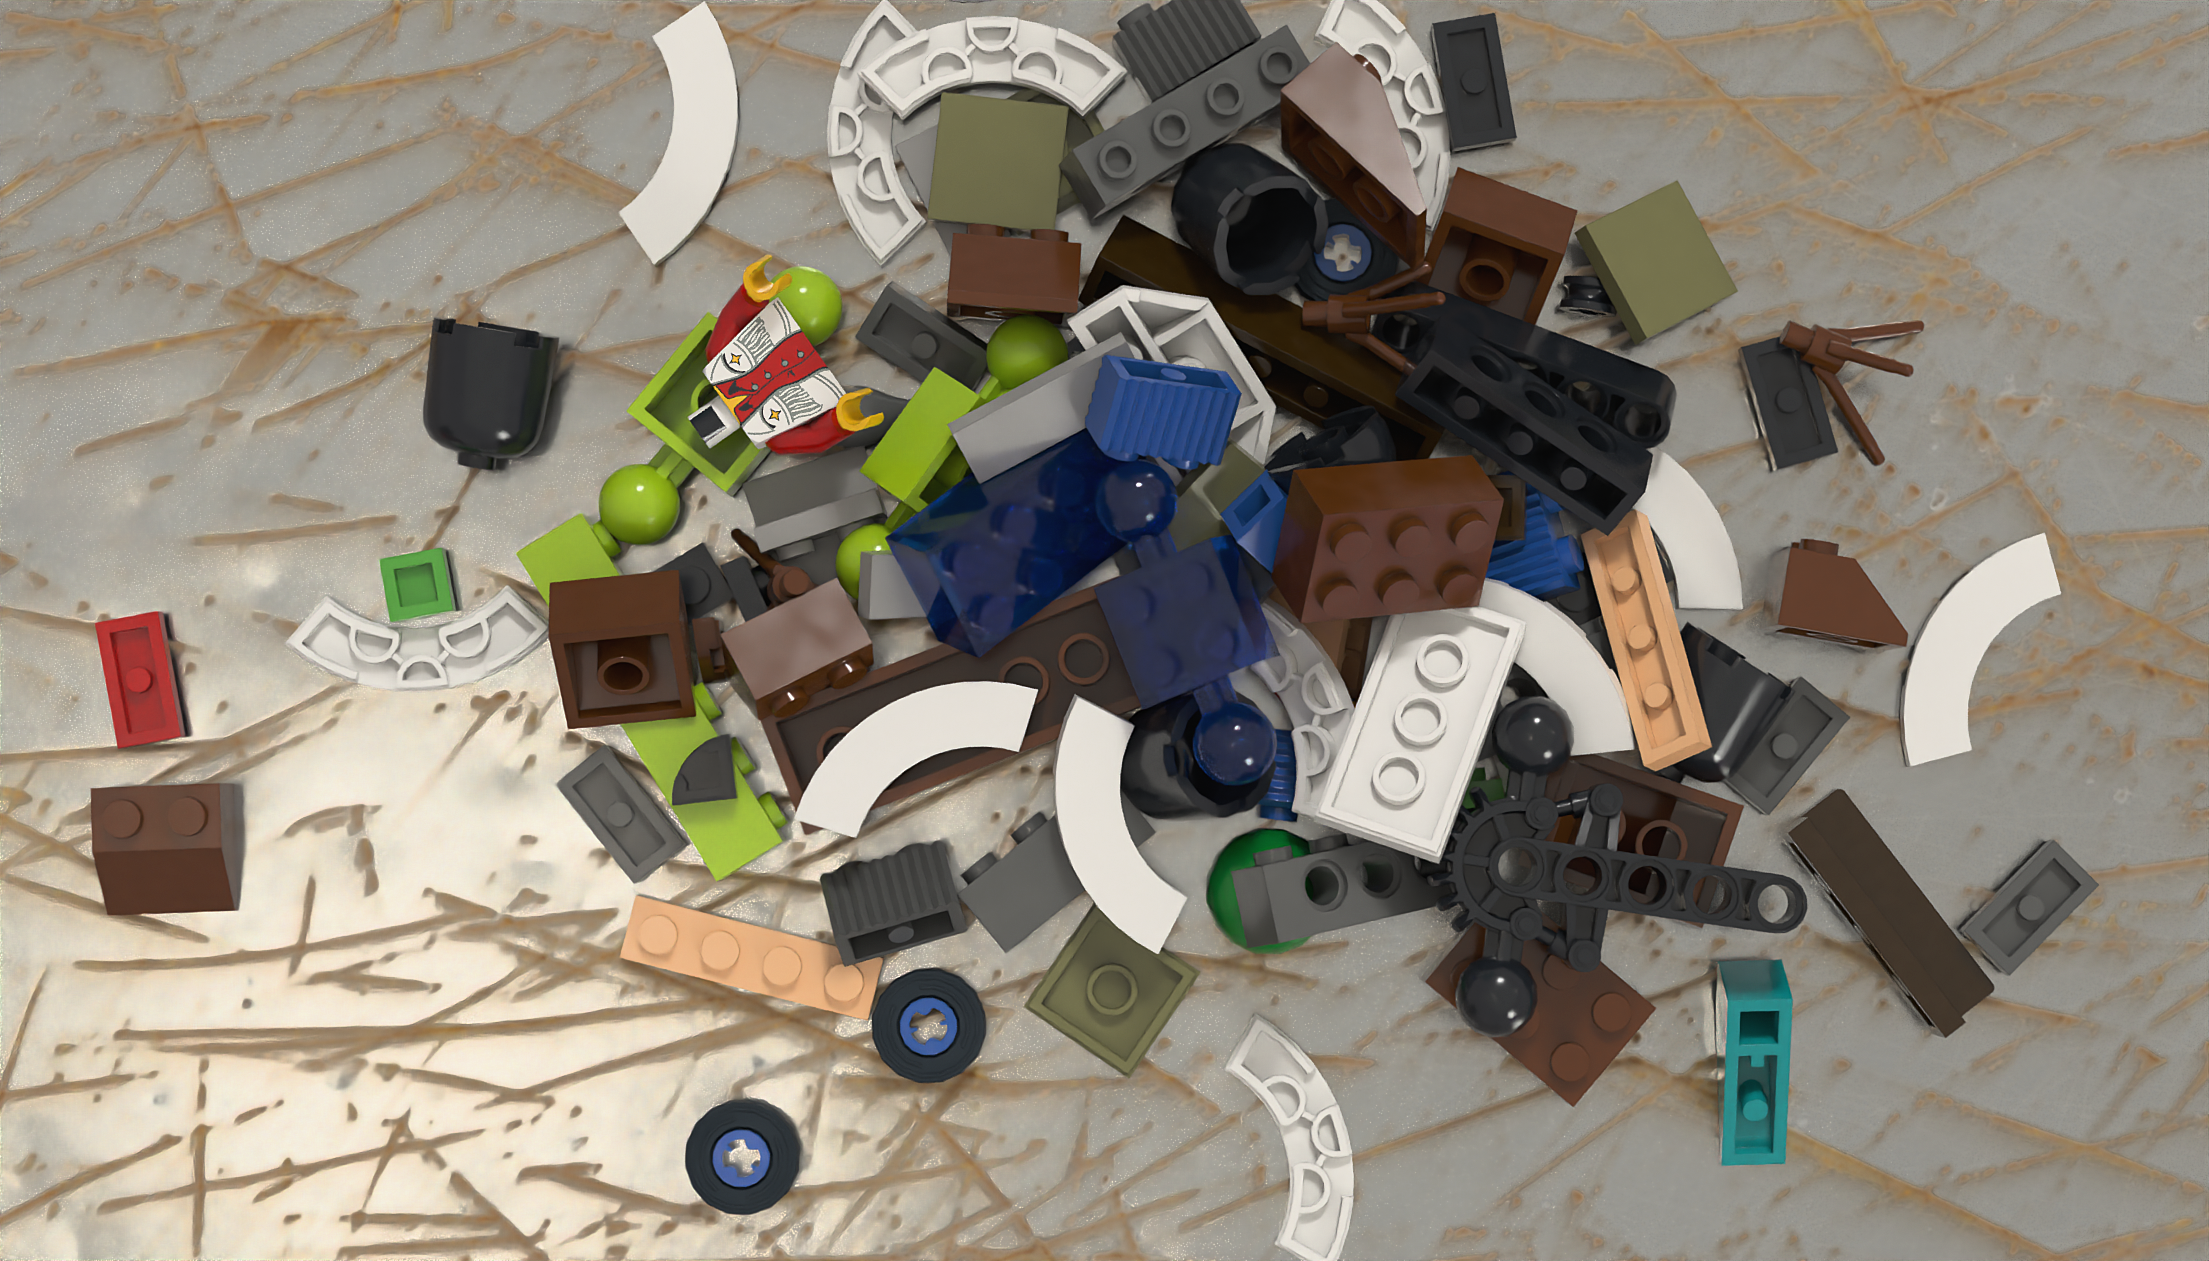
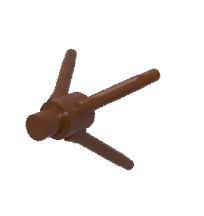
M1424 261V264L1416 271L1407 268L1367 288L1348 293V295H1329L1328 301H1304L1303 325L1328 327L1329 333H1345L1346 339L1367 348L1402 372L1406 357L1370 334L1371 315L1442 305L1446 298L1444 293L1434 292L1376 300L1429 274L1432 271V265L1430 262Z
M1789 320L1782 331L1779 343L1799 351L1800 359L1812 364L1811 370L1825 384L1875 465L1884 463L1885 457L1878 447L1876 440L1836 374L1841 370L1845 361H1851L1905 377L1912 376L1914 372L1912 365L1851 347V344L1858 341L1920 333L1924 329V323L1920 320L1901 321L1848 329H1826L1814 324L1809 329Z
M735 528L731 531V538L771 578L767 585V595L771 603L766 612L820 586L811 582L808 574L803 569L796 566L785 567L768 553H760L758 544L741 529Z

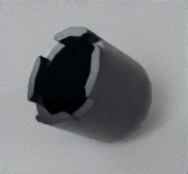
M1221 143L1202 151L1185 166L1174 186L1171 213L1174 227L1188 247L1226 283L1238 287L1248 295H1272L1293 286L1299 281V276L1296 272L1306 264L1313 251L1316 254H1320L1325 246L1329 222L1325 201L1312 189L1304 178L1266 153L1243 143Z
M434 317L423 405V424L429 437L439 446L458 452V465L478 469L495 470L497 458H517L528 453L538 442L543 429L560 337L554 335L539 336L538 331L492 323L478 322L477 327L456 323L454 318Z
M1687 621L1680 634L1712 748L1657 772L1671 781L1680 784L1686 775L1703 783H1720L1733 777L1742 768L1796 691L1768 672L1766 674L1745 660V656Z
M1205 689L1161 700L1136 711L1128 720L1135 727L1123 756L1120 786L1130 802L1148 816L1159 820L1171 821L1227 818L1240 812L1252 810L1267 794L1276 770V762L1268 760V744L1264 732H1269L1271 728L1268 720L1254 701L1239 692L1229 689L1222 691Z

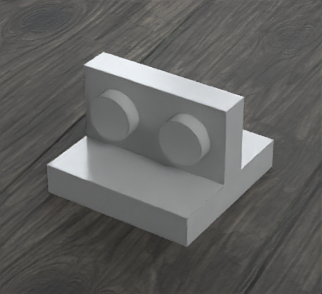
M865 446L851 447L742 483L756 525L752 529L760 553H768L785 567L796 566L803 569L808 574L811 582L822 585L835 578L838 579L835 561L838 548L843 539L853 530L871 523L884 524L888 519L878 486L859 472L868 459Z

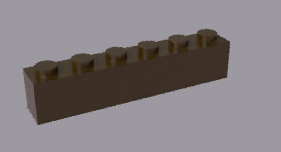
M1124 214L1099 253L1078 298L1079 302L1090 306L1122 285L1209 298L1276 405L1324 430L1325 428L1321 421L1332 415L1354 407L1374 406L1390 429L1396 446V461L1429 459L1445 430L1444 427L1395 396L1402 374L1401 371L1367 348L1346 339L1345 333H1329L1328 327L1304 326L1303 307L1276 293L1272 295H1248L1242 292L1238 287L1226 283L1191 249Z

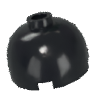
M1366 405L1351 408L1322 420L1321 423L1325 430L1309 439H1306L1303 432H1300L1275 450L1264 463V468L1268 470L1269 476L1288 495L1293 470L1396 461V446L1384 418H1381L1374 406Z

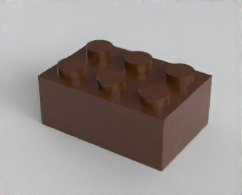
M1473 455L1293 470L1271 579L1300 624L1479 606L1504 498Z
M1541 911L1543 926L1555 932L1558 928L1561 929L1560 926ZM1474 921L1454 937L1420 978L1422 982L1457 1011L1455 989L1460 974L1471 962L1481 958L1483 955L1486 928ZM1535 939L1524 941L1521 963L1530 970L1537 984L1538 1003L1534 1015L1522 1030L1507 1037L1489 1038L1564 1102L1574 1107L1656 1010V1007L1601 961L1590 972L1576 971L1570 969L1562 959L1547 952L1548 946Z

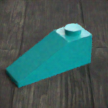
M1782 959L1718 961L1716 1048L1721 1166L1785 1164L1793 998Z

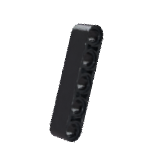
M1413 281L1382 297V299L1434 292H1442L1445 295L1446 300L1442 305L1376 315L1372 335L1406 358L1439 316L1444 314L1511 360L1523 359L1535 364L1537 368L1526 370L1643 448H1654L1661 444L1669 434L1677 392L1671 379L1656 369L1421 282ZM1406 315L1414 319L1417 324L1405 325L1398 322L1393 316ZM1587 382L1595 386L1597 390L1583 391L1575 387L1573 383ZM1637 404L1650 405L1657 412L1650 414L1642 413L1633 406Z

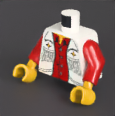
M765 255L746 268L743 274V284L721 310L705 348L708 365L703 369V373L719 395L689 415L688 419L709 448H712L742 427L758 449L767 446L778 455L822 453L848 438L855 431L881 424L884 420V415L882 412L867 418L864 417L860 410L861 399L873 391L870 388H865L846 394L781 300L777 297L769 303L770 298L790 286L792 276L787 273L774 284L768 281L765 277L764 267L772 259V256Z

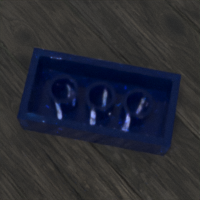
M1085 428L981 484L978 483L974 473H970L885 537L925 612L926 618L938 641L980 658L1140 534L1137 527L1166 497L1146 456L1139 455L1135 461H1121L1111 458L1101 451L1088 429Z

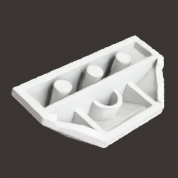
M1122 285L1067 319L1068 324L1085 350L1121 332L1135 359L1226 371L1242 393L1229 437L1264 465L1276 405L1209 298ZM1161 456L1155 458L1173 488L1192 470L1172 466L1165 462Z

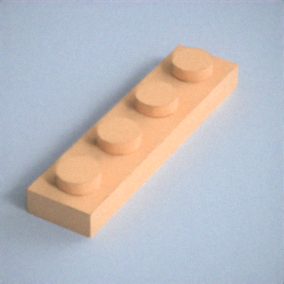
M1636 509L1628 512L1608 536L1596 528L1580 534L1643 765L1656 772L1712 748L1647 515Z
M640 895L635 896L620 958L867 1021L870 1017L884 962V957H877L844 967L837 945Z

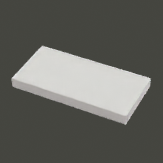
M1479 606L1390 615L1315 812V822L1439 864L1525 634L1526 622Z

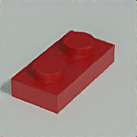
M155 611L95 623L118 749L186 737L163 612Z

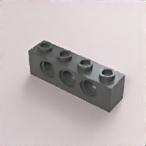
M1285 25L1072 149L1059 164V167L1092 220L1188 164L1202 151L1229 140L1280 110V90L1309 66L1310 62L1289 27Z
M1457 819L1455 820L1453 829L1455 830L1461 823L1457 821ZM1346 833L1308 841L1310 854L1293 857L1291 845L1253 853L1255 866L1231 871L1247 948L1283 943L1436 907L1435 901L1451 893L1448 884L1429 886L1427 883L1428 875L1446 873L1445 861H1440L1437 864L1420 858L1422 869L1419 874L1415 866L1414 855L1367 839L1363 842L1349 845ZM1448 840V842H1447V844H1446V847H1445V850H1446V851H1447V849H1448L1450 840ZM1361 864L1364 865L1368 875L1366 887L1360 877ZM1306 876L1310 878L1313 885L1312 900L1309 899L1305 890Z

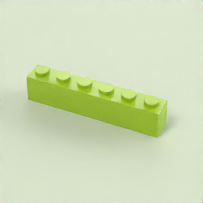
M579 513L516 552V555L548 607L551 582L624 575L613 556L622 552L618 541L605 528L601 519L593 524L590 518L583 513ZM701 682L694 686L696 717L620 725L716 881H722L787 841L780 828L787 825L789 821L770 791L761 796L757 793L746 775L756 768L736 736L732 738L738 798L672 806L674 780L686 758L705 741L722 735L713 721L722 715V712L705 684Z

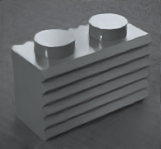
M1171 0L1155 11L1150 3H1146L1122 17L1117 22L1121 31L1113 36L1112 45L1134 82L1139 87L1148 105L1258 42L1261 40L1262 35L1240 0Z
M935 840L931 846L921 843L911 844L899 850L894 856L885 855L881 860L873 858L870 863L862 861L848 862L840 866L832 874L824 872L819 877L833 936L844 967L968 931L943 842Z

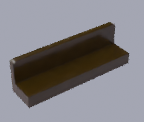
M1843 789L1833 790L1779 832L1934 1035L1947 1038L1966 1023L1962 1016L1994 991V984Z

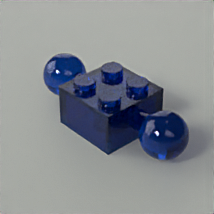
M1137 459L1135 461L1117 463L1105 472L1097 485L1094 497L1095 511L1100 523L1111 535L1122 541L1133 543L1142 568L1097 586L1094 590L1142 709L1161 705L1193 692L1203 716L1195 729L1193 737V750L1198 765L1206 775L1219 783L1231 786L1251 783L1266 773L1273 763L1277 749L1276 733L1271 721L1261 710L1250 704L1238 701L1229 676L1280 656V653L1232 535L1209 538L1178 552L1168 529L1175 518L1178 508V494L1172 478L1163 468L1151 461Z

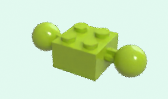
M796 266L781 271L770 282L774 284L787 273L792 276V282L785 290L770 298L769 303L778 297L812 346L821 344L835 332L842 317L843 303L837 285L824 272L812 267ZM710 312L705 314L626 410L665 444L648 464L626 465L613 472L606 479L600 490L598 511L601 521L612 536L624 543L648 545L659 541L672 530L680 512V497L677 488L694 467L730 497H733L742 486V483L748 479L771 451L767 446L758 449L742 427L712 448H709L688 419L689 415L719 395L703 373V369L708 365L705 348L718 320Z
M1019 315L1006 320L997 327L990 337L986 351V362L991 377L979 394L934 367L866 460L859 472L900 503L884 524L871 523L863 525L849 533L840 544L835 561L836 574L841 586L852 598L857 601L859 598L861 551L914 549V541L927 524L960 547L985 546L1051 455L1046 449L979 484L947 424L1067 361L1068 348L1066 341L1059 329L1050 321L1039 316Z

